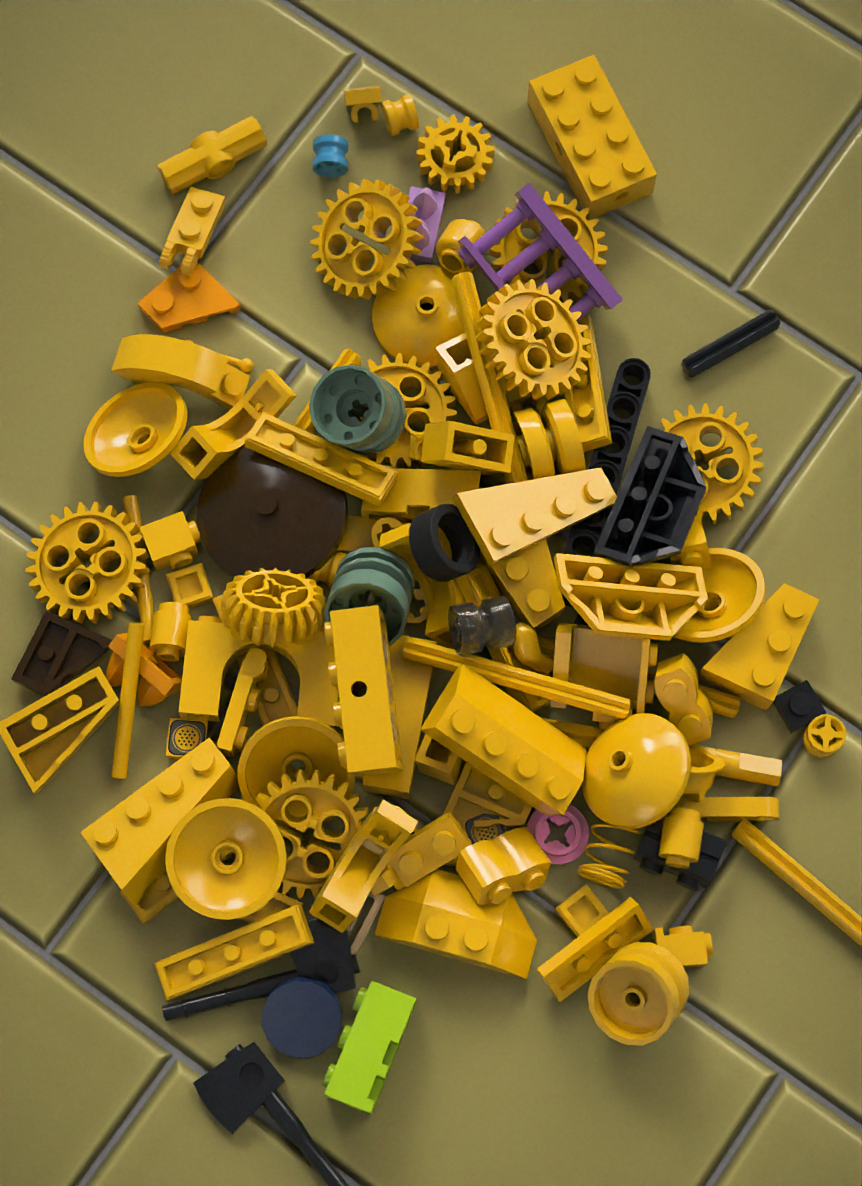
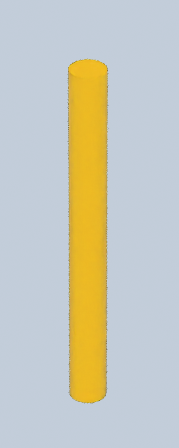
M126 496L123 498L124 511L130 518L128 524L135 522L140 528L142 523L138 496ZM141 530L136 535H141ZM147 559L140 561L148 567ZM149 573L139 574L138 576L145 584V587L135 588L140 623L144 624L143 643L149 644L153 626L154 606Z
M129 622L111 772V777L127 778L144 624Z

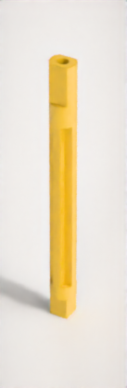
M542 718L586 748L587 752L594 740L604 730L592 726ZM701 746L712 755L724 760L725 767L716 772V776L778 787L781 779L782 760Z

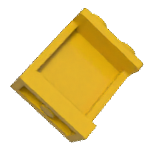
M559 623L555 638L553 678L627 698L631 703L630 708L637 709L636 714L644 713L646 704H653L654 681L648 680L649 666L656 667L658 643H651V639L595 634L589 625ZM551 700L550 707L566 709L567 704Z

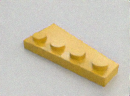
M595 468L456 493L452 499L490 566L614 506L617 495L602 468Z

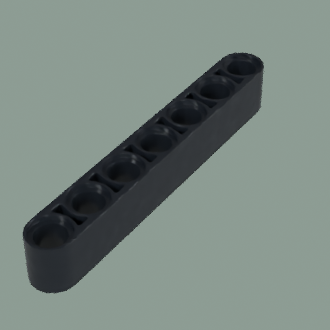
M639 358L626 359L620 364L607 404L611 439L622 450L618 453H610L604 446L594 449L589 469L602 468L605 476L611 480V486L616 495L651 377L649 366ZM634 375L639 378L641 383L630 385L626 383L624 377ZM619 408L626 409L630 412L631 417L621 419L613 411ZM613 506L599 512L602 519L598 522H590L585 519L573 525L564 554L576 555L573 547L578 544H584L591 549V557H598L594 555V550ZM562 594L565 606L573 607Z

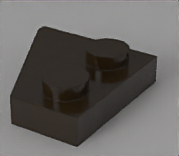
M45 611L11 680L18 685L47 696L67 684L111 650L108 646L112 640Z

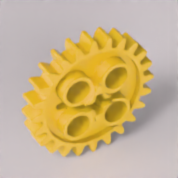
M363 179L361 187L350 182L348 194L337 189L338 201L334 202L327 199L326 204L330 210L327 213L318 211L317 214L323 222L322 225L312 226V229L319 233V237L312 239L310 244L318 247L319 250L311 255V259L321 262L315 270L325 276L323 282L332 287L334 286V291L343 295L346 293V296L357 299L359 296L370 300L372 293L379 297H384V286L395 291L396 283L394 279L398 277L406 281L408 278L403 271L405 267H416L410 257L412 254L417 255L422 252L414 246L415 241L424 238V235L414 231L415 228L422 224V220L413 216L418 208L408 203L410 197L401 191L399 192L397 187L391 184L387 185L376 179L374 184L367 179ZM364 210L363 217L358 221L359 214ZM347 224L351 228L383 244L390 249V254L386 255L343 231V226ZM392 225L391 233L386 237V231ZM347 242L346 250L341 254L342 246ZM375 257L373 267L368 270L370 261Z
M545 191L542 199L565 228L572 232L573 238L599 270L604 269L607 261L600 256L606 254L608 246L598 244L606 235L602 231L594 232L599 219L588 221L586 216L590 209L586 207L580 212L575 209L577 199H573L569 205L564 204L563 193L559 194L555 202L551 201L549 192ZM507 207L504 210L503 216H507L513 210ZM533 218L530 221L525 219L489 249L488 255L498 258L492 262L491 268L493 270L503 268L536 240L524 237L521 229L531 228L537 233L538 237L536 239L540 237L538 233L542 229ZM557 248L554 250L549 249L551 253H554L549 263L551 275L560 269L558 264L565 260ZM547 251L532 262L538 267V274L532 275L522 270L509 281L510 285L517 280H520L524 285L530 279H533L537 288L547 280ZM580 276L576 280L572 277L559 288L561 291L559 300L564 303L569 300L570 296L577 303L582 298L581 291L585 293L588 286Z
M530 279L524 285L520 280L515 281L510 286L505 284L487 299L488 303L480 308L483 316L476 321V325L483 329V331L476 335L475 339L485 342L486 346L478 352L480 355H489L491 360L487 362L485 367L486 369L496 367L498 370L495 376L496 381L504 377L508 380L506 390L510 391L518 386L519 394L522 398L531 392L535 401L544 395L550 400L558 394L561 396L570 390L572 386L580 382L579 376L588 369L583 363L591 358V354L583 349L591 344V340L581 335L582 332L588 329V326L578 325L576 321L582 313L580 311L571 313L569 310L572 300L569 299L562 303L559 300L561 295L559 289L553 294H549L547 283H543L540 287L536 288L533 279Z
M401 353L397 354L395 363H390L386 354H383L382 365L377 366L374 361L368 360V370L398 389L405 402L406 420L402 433L393 445L381 453L362 456L370 460L374 458L381 465H384L386 462L390 463V466L397 468L398 463H403L405 469H411V461L416 459L409 457L410 436L424 435L425 430L416 432L409 428V425L415 421H422L428 424L457 420V411L450 409L456 405V397L446 396L450 393L451 384H440L442 380L441 371L435 372L432 375L429 374L430 362H426L419 368L417 367V358L414 355L407 364L403 363ZM407 387H414L420 391L415 397L404 396L401 392ZM422 405H428V406H429L428 409H424V408H420V407H421ZM416 460L419 465L425 466V463L421 462V460Z
M704 403L702 412L696 414L691 404L688 406V415L684 417L677 409L674 410L675 421L673 423L664 418L661 419L664 431L684 437L688 451L695 463L696 460L702 458L705 463L708 462L709 469L704 471L700 466H697L706 485V492L698 510L701 522L704 516L709 515L713 525L717 524V514L721 512L728 520L731 519L730 508L732 506L741 511L744 510L742 497L752 500L755 498V493L749 486H761V478L753 473L764 471V463L754 461L763 456V449L758 447L751 448L758 442V435L751 434L746 436L749 430V423L744 422L737 426L738 415L736 412L732 413L727 419L724 418L723 406H720L715 414H710L708 403ZM709 433H715L721 437L720 443L713 447L703 445L701 439ZM731 448L733 450L731 454L721 455L726 449ZM726 465H732L739 472L733 479L727 480L717 474L719 469Z
M95 501L90 511L82 502H79L77 513H73L65 506L64 518L61 520L54 514L50 515L53 526L51 528L43 525L39 526V529L44 534L43 539H31V542L38 550L26 554L35 563V565L26 568V572L30 576L36 577L28 583L34 591H39L35 598L42 604L47 603L46 609L52 614L59 610V617L68 620L73 614V620L82 625L86 615L93 624L98 623L99 613H103L109 620L113 619L112 608L115 606L125 612L126 607L123 600L125 598L133 601L137 600L136 595L132 592L133 587H145L143 581L138 578L139 574L150 572V569L140 562L150 558V554L146 549L141 548L146 543L142 534L136 535L140 530L135 522L128 524L130 518L127 514L121 512L117 515V510L112 505H109L103 512L102 506ZM100 531L99 537L95 542L86 544V538L91 532ZM111 542H115L113 547H110ZM63 554H69L66 564L56 567L57 559ZM90 558L92 564L86 568L84 562ZM121 559L120 567L117 570L107 572V566L112 560ZM62 579H66L65 584H61ZM84 582H90V588L87 593L77 596L78 587Z
M299 770L295 782H292L287 774H283L281 788L271 781L267 786L271 796L258 793L256 797L257 802L262 806L261 809L274 822L277 819H281L291 826L277 825L282 836L288 838L293 844V849L286 852L287 863L282 880V894L284 895L293 886L297 887L299 899L304 895L305 889H311L312 895L316 899L320 892V887H323L346 847L364 822L361 819L368 814L367 807H355L360 799L359 793L349 797L346 795L348 782L343 783L338 788L333 786L334 774H331L326 782L320 781L319 770H315L311 780H306L304 772ZM295 800L302 801L308 807V813L302 817H295L288 811L287 804ZM328 816H338L344 821L345 827L341 831L332 832L325 827L323 821ZM307 827L315 829L314 836L310 838V841L302 839L303 832L306 831ZM327 842H337L341 845V848L335 849ZM313 852H323L328 856L330 863L325 867H315L309 861V855Z

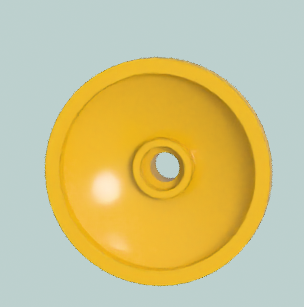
M417 265L415 268L403 270L408 278L406 281L398 277L394 279L396 283L395 291L384 286V297L376 295L372 308L373 330L381 347L393 359L396 360L397 354L401 353L403 363L408 364L414 355L417 358V367L421 368L426 362H430V369H437L435 348L465 333L452 285V278L457 274L447 271L442 266ZM424 303H430L433 305V308L425 311L420 306Z
M161 382L141 383L117 393L96 412L87 427L84 436V453L87 460L98 472L112 477L135 475L156 466L172 452L182 437L188 416L184 399L175 388Z
M708 548L712 568L702 570L708 599L673 637L689 642H712L730 637L747 627L759 614L766 596L763 574L752 559L735 550ZM679 560L670 563L672 565H680Z
M633 714L627 716L626 719H619L610 724L594 740L586 755L582 791L591 811L604 822L623 829L641 828L661 819L677 804L687 786L691 770V756L687 741L676 726L665 718L654 714ZM626 757L625 762L620 766L621 761Z
M284 717L262 726L245 744L238 763V784L244 800L262 808L256 800L258 793L270 797L267 786L271 781L281 788L283 774H287L292 782H295L299 770L304 772L306 780H311L315 770H319L320 781L326 782L327 778L334 774L333 786L338 788L343 783L348 782L346 795L348 797L351 796L356 776L348 773L344 766H340L338 742H344L343 737L329 725L308 717ZM294 760H301L305 763V767L296 769L291 763ZM295 800L287 804L288 811L295 817H302L308 813V807L302 801ZM328 816L324 819V824L331 821L336 816ZM281 819L275 821L279 826L291 827Z
M214 799L194 807L176 824L166 848V871L177 896L195 912L214 919H237L250 915L262 908L277 892L286 870V846L277 824L261 808L240 799ZM226 849L232 850L235 853L236 859L232 864H225L221 859V853Z

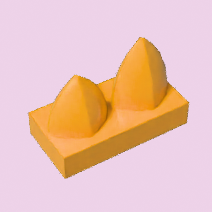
M128 633L117 634L108 646L113 650L106 669V678L111 687L122 685ZM143 642L139 674L142 677L138 685V703L141 707L156 705L169 695L179 693L182 684V675L166 661L158 659L156 657L157 654L153 653Z

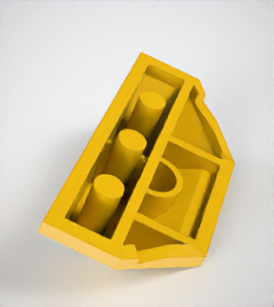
M556 553L554 556L560 592L595 634L670 641L708 599L701 567L652 562L629 567L608 558Z
M439 869L434 870L407 888L404 887L398 891L396 890L385 897L374 934L378 938L526 980L537 939L513 894L499 904L491 902L478 905L460 875Z

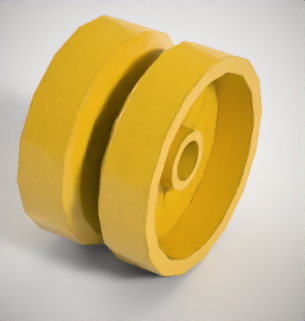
M565 399L545 403L542 408L541 418L533 408L511 412L528 480L555 476V471L557 475L586 470L579 431L572 411Z
M634 942L620 948L592 978L588 990L589 1010L596 1025L609 1038L625 1045H646L658 1040L684 1010L689 996L688 976L681 962L668 949L654 943Z

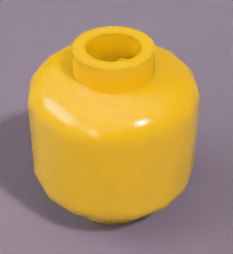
M456 219L448 224L435 246L436 255L441 266L447 271L459 274L472 272L477 268L475 266L470 269L457 252L462 248L457 242L465 235L473 244L485 234V231L477 222Z

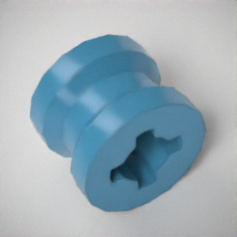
M321 135L313 140V151L316 153V157L312 160V171L325 177H338L346 174L348 171V161L345 159V154L348 152V141L338 135Z

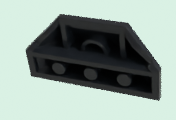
M647 426L594 550L595 556L608 558L617 563L633 567L681 554L706 492V485L695 461L688 451L684 437Z

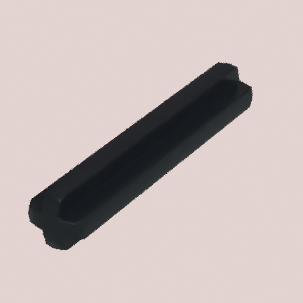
M768 310L684 357L681 366L688 377H695L778 330L781 324L780 320L773 310Z

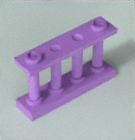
M530 182L514 194L519 200L515 203L516 208L472 244L465 235L457 242L462 247L457 251L462 260L470 269L477 266L496 291L507 284L545 251L557 248L565 258L561 262L563 266L543 283L548 284V293L553 294L572 277L576 280L580 276L588 286V289L585 291L586 295L569 309L571 313L579 311L582 313L576 321L580 320L595 306L599 309L603 305L606 310H610L623 300ZM533 218L542 229L538 233L540 237L495 273L482 255L525 219L530 221Z

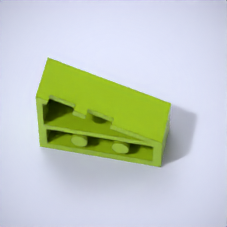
M372 980L368 989L360 988L352 1008L358 1011L352 1027L349 1025L345 1026L337 1048L342 1049L341 1055L336 1065L330 1064L322 1084L323 1087H326L324 1095L327 1098L373 1115L416 1004V998Z

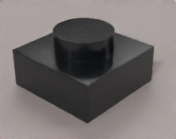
M808 680L777 695L773 702L791 734L810 724L815 717L827 713Z

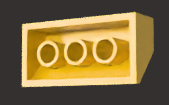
M463 663L459 664L420 728L425 734L546 816L564 815L583 782L587 754L586 748Z

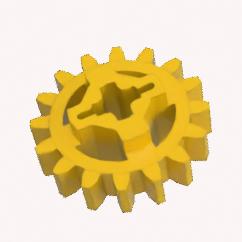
M451 115L450 123L445 124L441 118H438L436 129L428 125L425 127V137L418 138L419 150L416 151V161L420 162L421 175L429 173V185L439 181L441 182L442 192H445L450 185L454 186L455 193L457 194L460 193L461 185H466L468 189L473 190L475 179L484 183L486 180L485 171H492L493 160L491 158H494L495 148L490 145V133L481 135V123L472 127L470 126V117L466 116L462 123L457 122L455 115ZM435 162L440 163L442 169Z

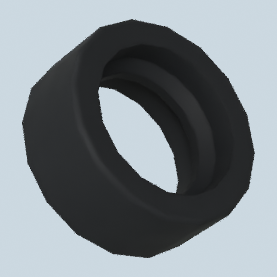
M441 504L422 512L413 519L409 530L411 552L418 567L429 578L437 582H448L466 575L476 568L480 559V548L455 505ZM438 526L445 533L450 543L452 560L447 556L440 544Z

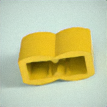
M683 653L658 662L654 687L658 700L670 712L669 722L680 730L689 746L711 738L713 709L706 694L698 688L699 678L693 662Z
M520 827L507 831L495 839L479 841L464 848L459 852L455 869L478 905L491 902L499 904L509 898L512 892L533 891L542 886L546 881L551 862L527 827Z

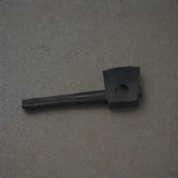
M319 918L307 921L315 943L291 952L296 969L259 978L244 985L229 989L225 987L221 991L163 1005L162 1010L165 1021L181 1017L188 1018L189 1015L227 1005L230 1007L231 1004L247 1000L266 998L281 982L294 977H307L306 979L323 982L335 994L355 989V974L360 973V967L356 953L352 954L348 928L341 933Z
M255 1042L245 1048L241 1044L237 1045L225 1055V1061L193 1082L208 1110L229 1132L233 1134L263 1105L285 1135L310 1162L309 1165L314 1167L328 1186H349L325 1156V1152H322L311 1138L301 1120L277 1091L285 1080Z

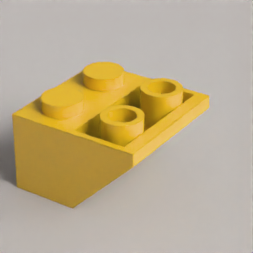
M463 333L435 348L438 371L442 372L443 382L451 384L450 391L477 425L489 418L466 333ZM505 377L501 379L509 408L532 397L531 392L523 398L520 397L518 386L510 391L506 390L508 380Z

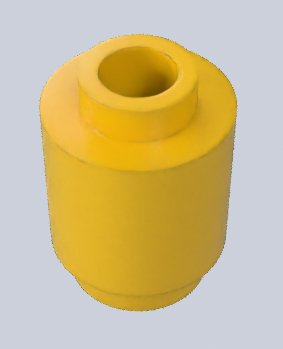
M163 602L159 605V610L154 613L150 650L157 654L156 657L158 659L175 662L180 657L185 656L188 622L192 620V616L189 615L190 609L188 606L177 602Z
M673 807L669 811V816L664 817L659 856L666 859L665 865L689 869L690 863H697L699 861L704 823L700 822V812L687 808Z

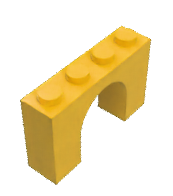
M199 616L198 621L189 620L178 711L181 719L220 722L223 686L228 669L239 657L250 651V648L260 647L261 650H270L281 654L297 670L300 678L297 716L316 719L336 730L333 702H338L339 690H336V687L331 685L329 675V662H335V654L331 646H327L324 626H322L321 632L315 633L314 639H304L303 645L290 643L288 648H285L283 645H274L271 648L270 645L266 644L256 646L254 641L242 642L241 636L231 635L230 629L224 627V623H221V618Z

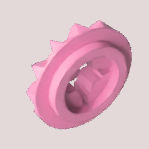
M572 805L568 806L564 815L546 816L536 810L531 815L527 824V828L552 864L563 865L577 859L588 843L589 828L583 814ZM547 820L557 828L566 826L569 823L571 824L564 834L565 843L568 847L564 843L561 844L558 840L549 841L547 844L544 843L551 833Z

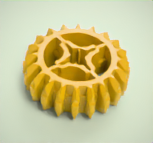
M276 567L274 570L267 571L260 568L259 572L248 570L244 576H234L233 581L226 584V590L223 593V598H221L224 627L230 629L231 635L241 636L242 642L254 641L256 646L266 644L273 648L274 645H283L285 648H288L290 643L303 645L304 639H314L315 633L321 632L322 625L324 624L326 597L323 595V588L316 586L315 580L306 579L305 574H292L290 569L285 572L278 571Z

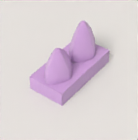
M411 186L408 203L418 208L413 216L422 220V224L415 228L414 231L424 235V238L414 242V246L422 251L421 254H412L410 259L432 264L446 201V193L430 190L428 187L418 188Z

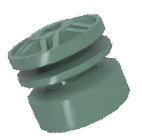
M355 365L335 367L323 375L313 388L309 403L311 420L319 434L338 446L363 455L381 453L393 445L402 433L406 420L405 402L398 389L368 369Z
M362 547L348 553L339 562L324 610L326 622H331L330 611L378 605L385 614L388 645H393L402 636L407 621L409 606L415 588L413 572L405 560L386 549Z

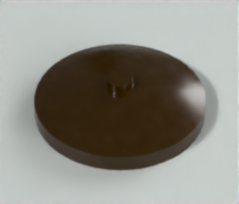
M243 445L206 479L197 504V527L201 542L209 556L225 573L233 578L237 575L244 576L248 570L259 572L260 568L267 571L274 570L275 567L278 571L285 572L290 569L292 574L302 573L305 574V578H308L320 570L338 549L348 522V500L345 491Z

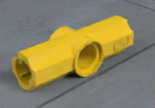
M250 116L219 133L213 130L202 133L192 141L189 149L158 164V171L168 190L174 195L206 177L214 180L225 176L234 168L235 162L268 145L267 139L258 121L253 116Z

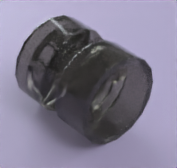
M505 596L482 600L479 607L473 602L449 606V632L453 647L459 656L481 652L484 645L493 650L515 644L516 625L514 614Z

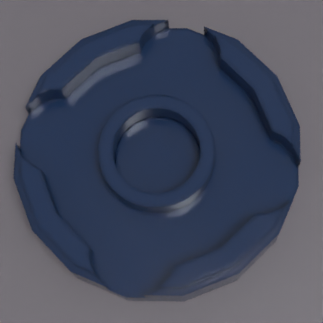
M294 977L281 982L270 992L262 1010V1027L267 1040L278 1051L294 1058H310L324 1053L334 1044L342 1024V1007L337 995L327 984L318 980L306 979L307 977Z

